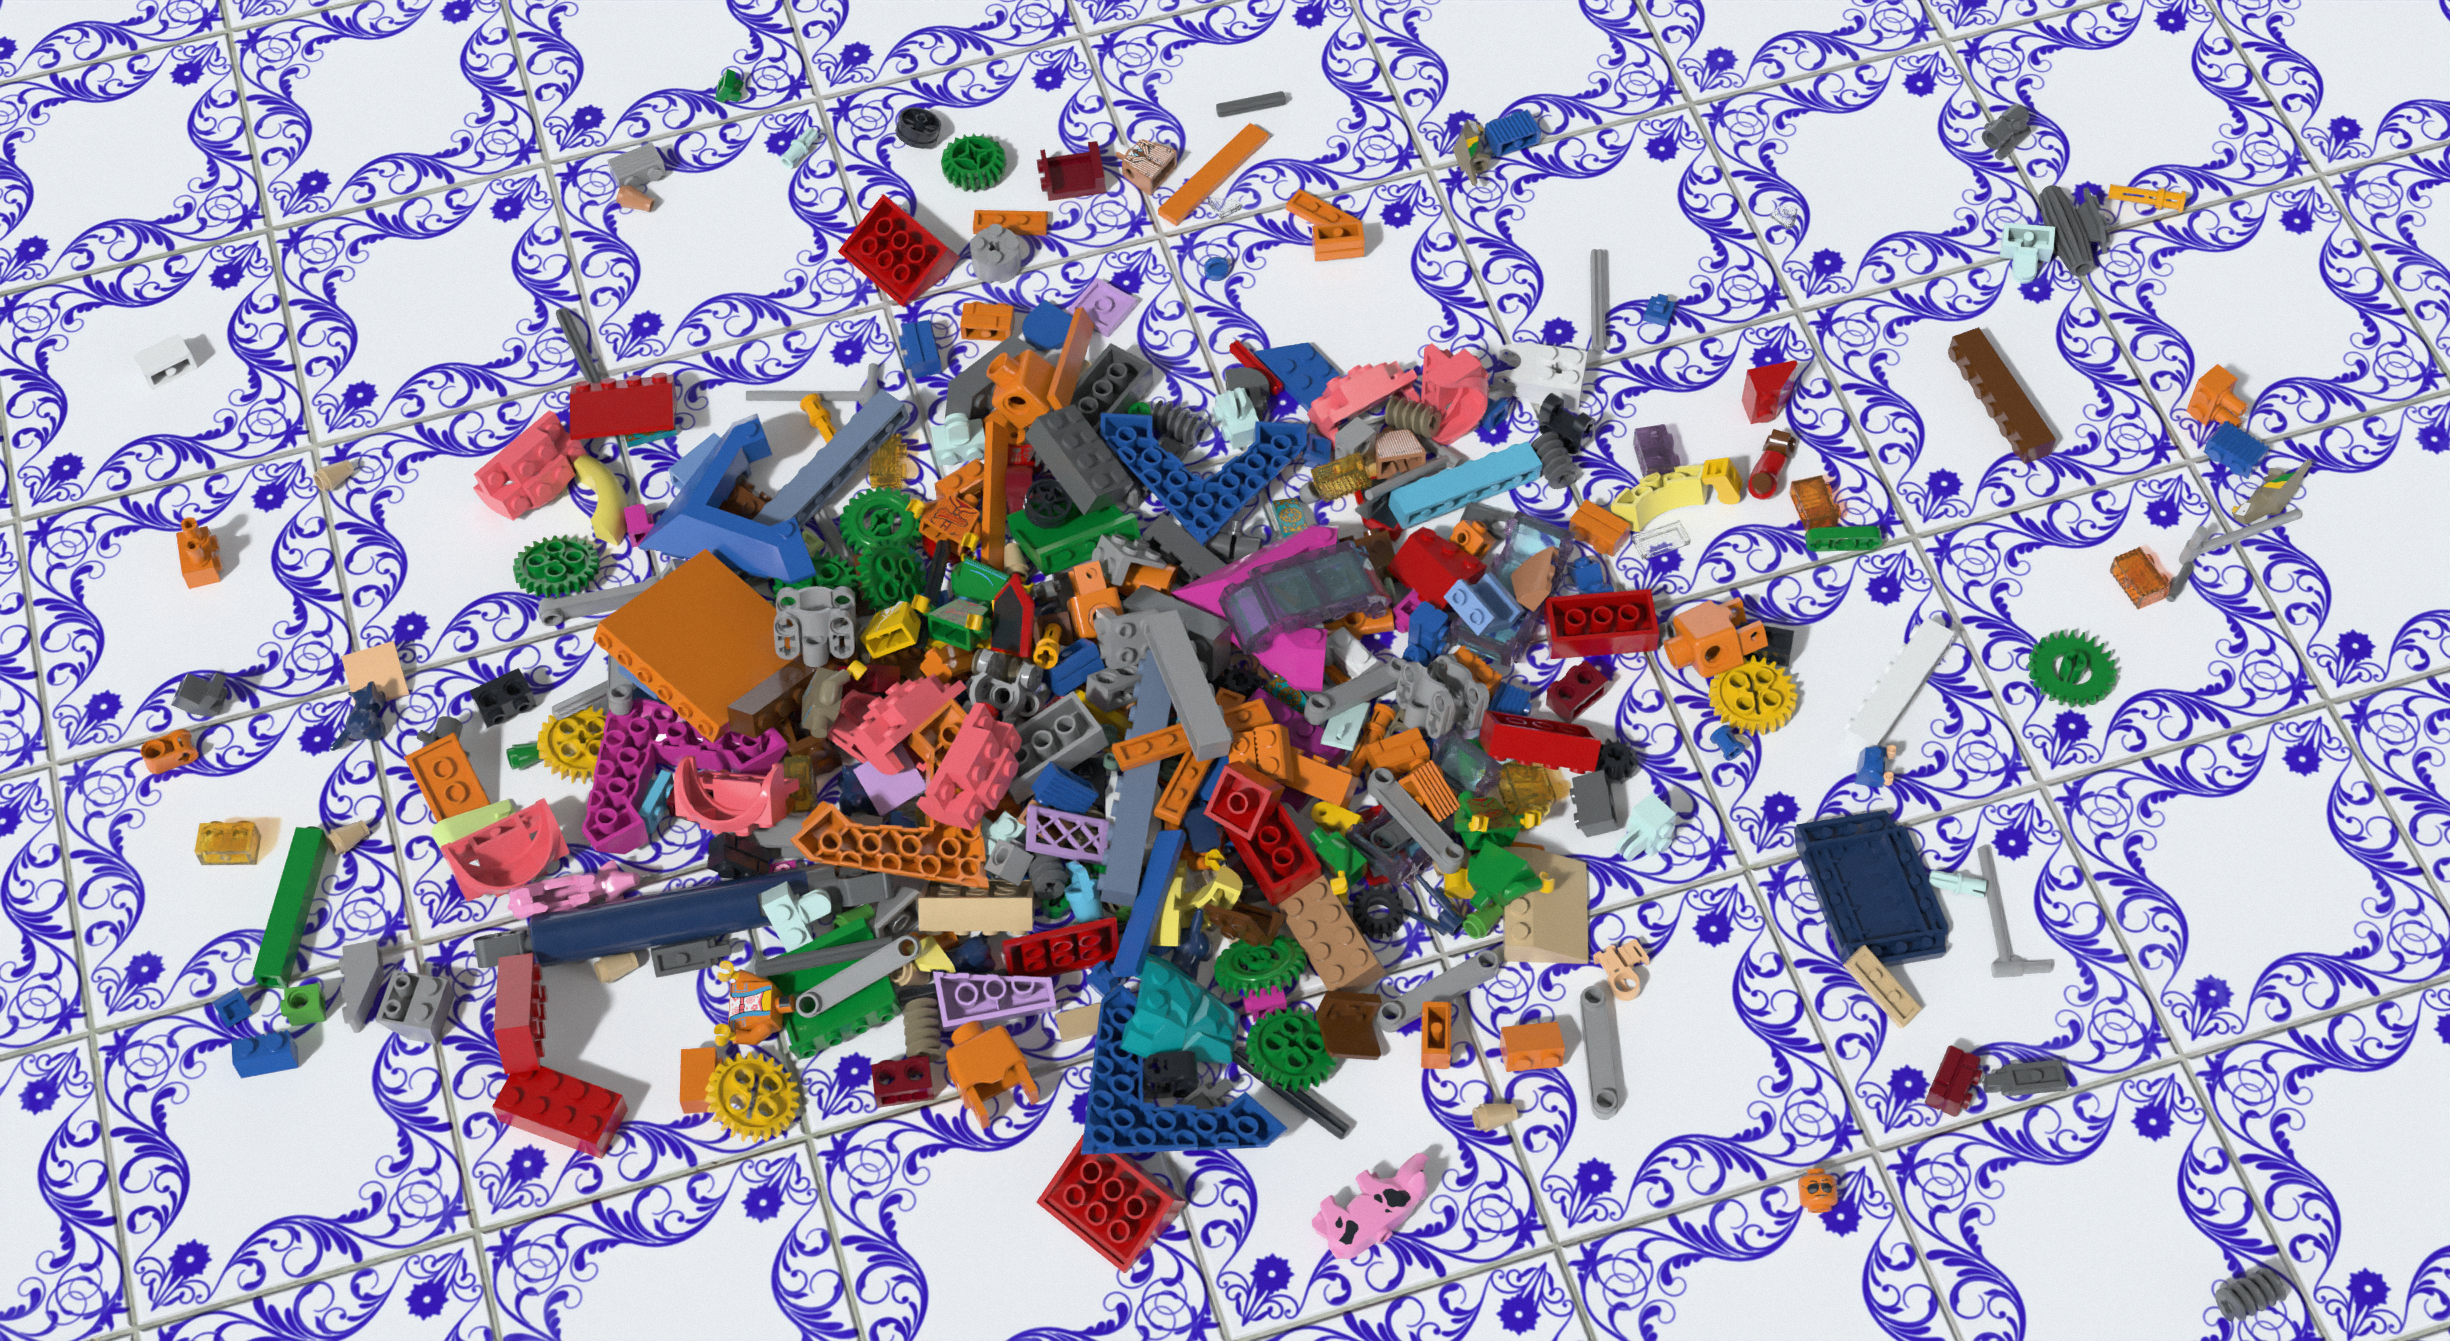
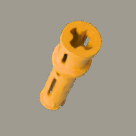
M2110 184L2108 199L2155 205L2157 210L2168 208L2175 209L2178 213H2182L2186 197V191L2183 190L2179 193L2165 191V188H2158L2156 191ZM2123 193L2144 195V197L2124 195ZM2166 199H2172L2177 201H2167Z
M809 394L801 400L800 408L807 413L811 426L819 430L828 444L837 432L831 422V413L823 407L819 394Z
M1048 624L1045 627L1043 639L1037 643L1033 657L1034 662L1040 668L1050 669L1057 663L1060 653L1059 638L1062 634V629L1058 624Z

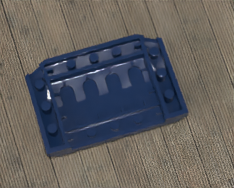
M1886 810L1797 824L1794 829L1797 852L1843 964L1863 945H1866L1885 967L1942 958L1946 952L1947 921L1909 832L1902 825L1897 826L1888 818L1890 814Z

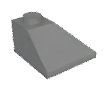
M898 886L894 889L895 897L878 903L874 924L877 939L891 936L895 941L907 935L919 924L918 898L920 894L916 889Z

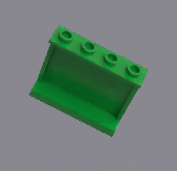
M1072 500L1067 520L1061 526L1054 529H1043L1035 526L1028 521L1023 509L1006 515L1012 538L1044 576L1091 559L1092 553L1097 547L1102 534L1107 536L1119 534L1133 542L1135 539H1141L1136 516L1133 513L1124 515L1115 504L1083 515ZM1061 503V504H1058V505H1057V506L1063 508L1064 510H1066V505H1065V503ZM1032 505L1035 511L1040 507ZM1052 511L1053 517L1059 515L1058 513Z
M861 917L813 939L810 943L774 958L873 940L876 937L872 927L864 917ZM862 959L766 977L783 993V996L793 995L797 1001L798 997L804 992ZM888 975L816 1017H803L796 1009L794 1012L784 1013L783 1021L792 1044L788 1046L789 1050L801 1060L811 1058L818 1051L827 1047L837 1046L844 1039L853 1035L863 1034L872 1026L889 1022L896 1015L903 1012ZM808 997L803 1003V1008L807 1013H811L816 1007L815 1000L812 997Z

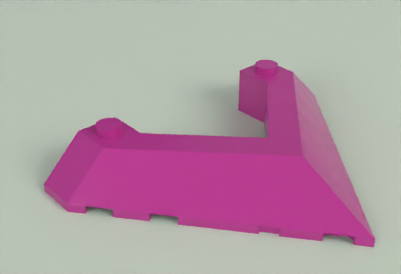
M1311 524L1171 592V596L1178 601L1182 600L1192 607L1231 623V642L1247 654L1250 652L1260 659V664L1273 674L1278 673L1285 678L1287 684L1293 689L1322 692L1327 629L1300 627L1268 598L1263 591L1280 585L1288 580L1290 574L1297 570L1301 572L1307 567L1335 569L1339 526Z
M637 697L636 700H633L632 710L628 714L615 715L611 712V709L607 713L603 731L604 738L600 744L593 776V788L589 794L586 820L583 821L582 833L595 851L625 855L649 842L645 823L638 813L642 807L649 780L652 778L656 763L678 766L685 756L690 755L696 756V765L700 769L715 771L726 769L731 773L767 776L772 770V764L778 763L787 751V743L774 727H771L756 739L730 730L716 742L712 743L705 736H702L690 723L681 718L670 706Z

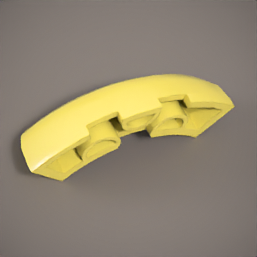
M584 454L574 462V467L579 482L590 487L598 496L596 510L590 519L595 536L603 541L619 546L627 529L624 508L628 507L629 504L626 493L611 469L598 459Z
M1704 465L1674 467L1675 472L1664 475L1656 472L1639 479V485L1631 490L1625 488L1611 504L1612 513L1630 523V531L1640 532L1650 520L1666 511L1684 506L1704 505L1708 492V485H1705L1701 479Z
M1178 860L1150 945L1180 946L1182 906H1177V901L1184 898L1185 889L1187 888V860Z
M1222 865L1217 876L1206 886L1184 893V898L1177 901V906H1182L1181 929L1190 927L1196 910L1198 908L1203 909L1206 903L1231 910L1242 890L1243 882L1239 875L1232 869ZM1204 910V920L1202 923L1201 930L1211 926L1212 922L1208 920L1209 916L1206 914Z

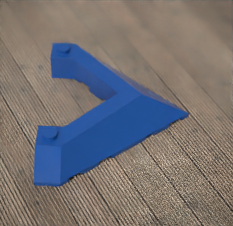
M758 413L731 424L638 546L640 550H656L662 552L663 555L680 559H691L706 548L732 571L738 569L747 571L749 575L762 578H778L788 584H794L817 575L795 517L772 526H767L718 509L723 500H727L736 485L735 480L741 471L744 472L748 464L773 455Z
M1101 413L1100 437L1189 533L1204 546L1307 447V424L1255 421L1253 444L1248 447V450L1239 457L1235 456L1222 466V470L1213 476H1208L1204 480L1197 474L1193 475L1189 472L1181 460L1171 452L1167 453L1159 446V442L1152 436V416Z
M1121 984L1101 999L1081 1155L1267 1148L1287 1132L1288 1128L1246 1091L1227 1107H1214L1213 1110L1196 1109V1105L1173 1104L1172 1107H1155V1103H1144L1142 1092L1143 1059L1139 1055L1120 1049L1125 1024L1135 1013L1137 997Z

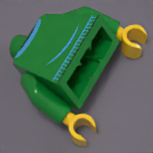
M966 553L961 555V562L950 575L954 598L963 599L975 604L979 601H985L990 607L989 616H993L992 600H994L995 595L1011 578L1010 575L977 562V556H974L973 559L968 558ZM1022 576V586L1026 594L1029 595L1034 583L1032 582L1026 586V578Z

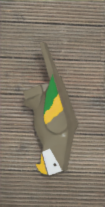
M1467 119L1452 150L1461 171L1465 170L1472 186H1476L1478 183L1476 174H1482L1487 170L1491 157L1484 153V146L1479 138V135L1481 136L1484 130L1476 122Z
M2307 459L2295 472L2285 474L2284 471L2270 468L2268 476L2263 479L2264 484L2254 491L2250 499L2238 507L2233 506L2232 515L2234 519L2247 525L2265 515L2280 514L2300 487L2299 482L2311 466V459Z

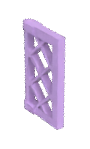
M1032 804L1028 805L1026 851L1101 865L1104 848L1107 849L1108 844L1106 836L1109 820L1039 807ZM1037 815L1049 817L1051 820L1042 826L1037 820ZM1059 819L1075 822L1077 826L1068 831ZM1052 823L1063 834L1056 841L1045 830ZM1085 825L1098 827V835L1094 837ZM1079 828L1090 840L1083 846H1080L1071 835ZM1041 833L1050 845L1037 843L1036 835ZM1067 838L1076 850L1059 847L1057 844ZM1092 843L1097 848V854L1085 852L1083 849Z

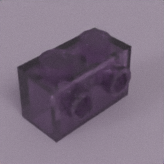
M1665 424L1635 428L1633 447L1642 476L1646 477L1656 472L1660 475L1675 472L1674 467L1680 466V458L1678 454H1674L1673 436L1671 433L1668 434Z

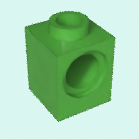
M319 983L284 989V1000L280 1001L282 1016L287 1017L291 1026L326 1021L325 995ZM307 1003L305 1006L298 1008L301 1004Z

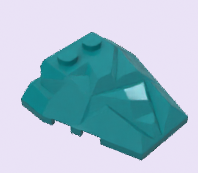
M1147 953L1140 976H1135L1141 979L1135 1013L1125 1024L1120 1049L1144 1058L1155 1053L1193 1051L1196 1053L1197 1062L1230 1064L1233 1060L1241 1013L1170 961Z

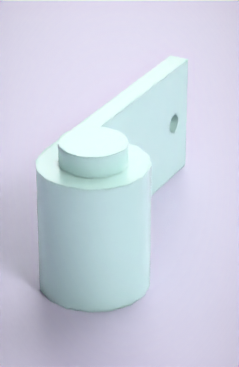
M1364 702L1330 718L1322 736L1321 744L1353 751L1361 728L1363 729L1365 722H1368L1371 703Z

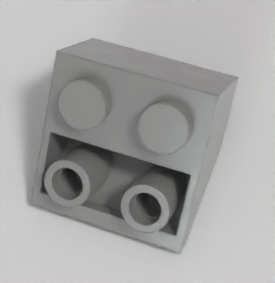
M394 970L375 1020L377 1023L409 1040L437 1045L455 996L448 979Z

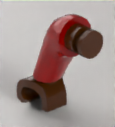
M1773 429L1772 434L1768 435L1762 449L1764 452L1748 479L1747 486L1752 497L1758 500H1767L1775 494L1787 458H1792L1797 444L1796 439L1791 437L1790 433Z

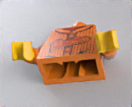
M948 494L943 499L939 498L926 503L917 498H912L906 508V511L915 513L914 517L916 519L922 516L919 526L920 533L936 543L939 540H948L951 543V552L959 557L963 554L966 546L971 548L972 552H975L976 546L982 541V524L978 521L980 512L975 509L979 501L972 494H966L962 500L952 494Z

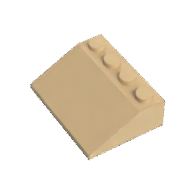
M1504 847L1506 851L1528 861L1536 874L1535 877H1539L1542 871L1547 872L1548 880L1555 879V887L1551 893H1542L1539 890L1531 892L1511 901L1507 906L1503 907V962L1588 964L1586 863L1536 848Z
M925 879L918 898L919 931H926L927 935H941L943 931H954L955 935H969L971 931H982L984 935H997L999 931H1011L1012 935H1026L1028 931H1033L1036 893L1031 879L1021 881L1019 886L1004 879H988V889Z

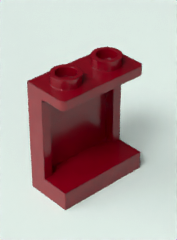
M1098 141L1088 142L1089 152L1047 158L1045 149L1040 150L1041 159H1036L1038 174L1043 173L1044 177L1040 178L1042 192H1047L1048 201L1106 193L1105 175Z

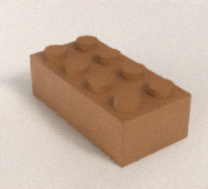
M1324 875L1277 905L1328 991L1358 993L1387 974L1339 894H1333L1331 883Z

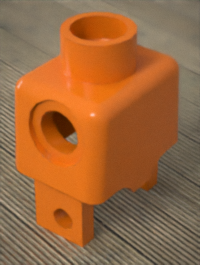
M1030 349L1023 351L1014 358L1006 352L999 354L986 371V376L996 384L992 405L1019 430L1026 426L1030 428L1038 416L1049 413L1051 404L1047 399V394L1056 368Z
M1099 561L1075 566L1073 571L1068 572L1074 597L1065 603L1067 611H1070L1075 640L1078 641L1081 638H1085L1094 642L1095 645L1098 644L1093 622V614L1096 613V609L1107 607L1117 616L1124 615L1117 587L1109 582L1106 588Z
M1740 597L1718 606L1711 600H1708L1674 617L1673 625L1676 636L1664 641V649L1675 670L1691 664L1701 677L1709 678L1744 665V655L1768 646L1764 625L1759 620L1736 630L1735 627L1740 625L1741 622H1747L1743 602ZM1757 632L1754 637H1751L1752 633Z
M970 1021L954 1031L951 1040L955 1046L946 1052L949 1074L965 1109L971 1108L982 1130L990 1126L988 1112L982 1102L1019 1084L1031 1105L1039 1102L1038 1089L1029 1074L1027 1059L1004 1026L997 1025L989 1030H985L980 1021Z

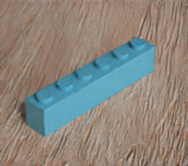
M1528 441L1521 444H1513L1505 450L1491 452L1483 458L1474 461L1469 460L1461 466L1444 469L1439 474L1422 477L1414 483L1402 485L1391 491L1388 506L1401 528L1405 529L1465 507L1467 502L1476 503L1536 481L1540 477L1543 464Z

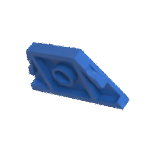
M1308 342L1254 352V355L1284 384L1283 388L1307 412L1312 407L1311 403L1323 396L1322 394L1327 388L1326 384L1331 379L1340 376V373Z

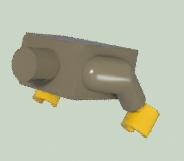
M853 661L847 670L842 669L839 672L821 667L816 669L802 697V726L810 729L812 736L816 738L827 736L840 711L843 685L850 681V675L858 681L867 670V667L860 661Z

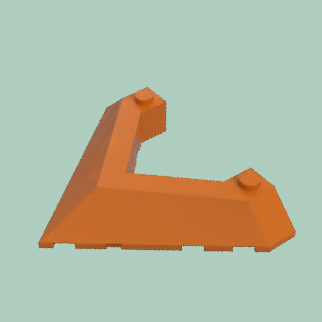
M952 698L911 733L907 741L908 745L926 762V790L961 729L967 714ZM957 788L954 795L964 791V789ZM831 803L790 840L809 861L982 889L989 888L988 877H986V870L984 869L986 857L981 830L982 819L977 822L973 831L938 822L925 814V827L902 828V826L895 825L864 826L858 823H851Z

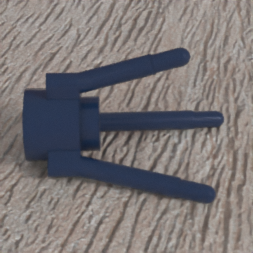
M1416 874L1415 878L1443 908V911L1437 917L1440 923L1437 924L1404 908V914L1433 928L1442 936H1445L1447 932L1451 936L1456 935L1463 928V922L1466 918L1454 907L1440 888L1437 887L1434 890L1420 874Z

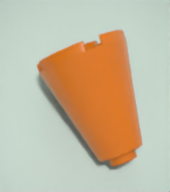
M1131 562L1122 586H1114L1117 587L1118 592L1126 597H1129L1141 585L1171 597L1172 585L1175 584L1177 579L1178 566L1166 564L1165 569ZM1106 578L1105 584L1108 585L1110 581Z

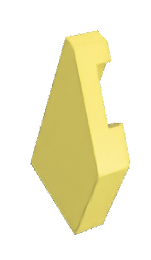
M932 935L920 940L922 952L914 960L920 971L932 972L933 969L946 970L947 973L956 972L953 963ZM915 944L906 948L909 956L914 953Z

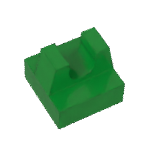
M726 69L718 81L715 100L724 103L726 99L735 102L739 101L742 93L739 91L743 87L744 82L735 77V71Z

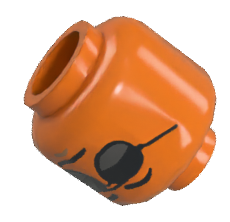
M1815 1168L1807 1170V1175L1799 1178L1798 1191L1801 1206L1808 1208L1809 1213L1832 1211L1831 1207L1838 1202L1835 1177L1825 1174V1169Z

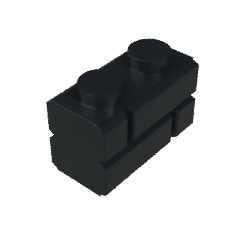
M722 832L709 842L708 854L710 855L708 856L707 868L717 872L720 877L739 879L769 873V849L727 832Z

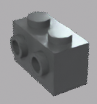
M1602 770L1573 777V788L1570 789L1572 803L1576 804L1577 813H1574L1577 829H1581L1586 837L1619 830L1611 781L1605 771Z

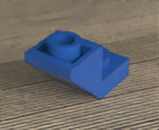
M1586 556L1575 559L1574 564L1567 565V571L1579 595L1614 592L1613 586L1604 582L1598 561Z

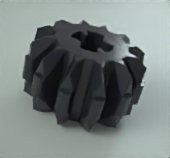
M1234 664L1233 670L1225 668L1223 675L1219 676L1218 691L1222 687L1246 696V702L1258 688L1263 690V679L1261 676H1258L1256 668L1248 670L1247 664L1242 668H1238Z
M1607 738L1605 744L1600 746L1595 772L1604 770L1611 784L1614 780H1618L1622 784L1625 778L1631 779L1633 777L1634 771L1638 767L1636 750L1631 749L1630 742L1621 744L1620 738L1616 742H1612Z

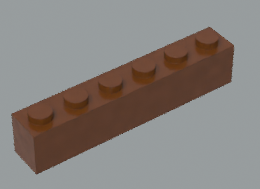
M1978 327L1952 336L1948 349L1950 360L1956 363L1963 379L1969 382L1976 398L1982 401L1988 416L1993 418L1999 426L2001 435L2007 438L2014 454L2019 456L2024 464L2051 455L2056 438L1981 329Z
M840 637L839 640L841 648L846 647L843 637ZM856 641L854 653L850 657L841 659L830 653L827 663L820 667L838 671V667L850 666L853 661L858 660ZM801 654L727 706L730 730L755 739L802 706L803 694L818 667H810L804 664L803 655Z

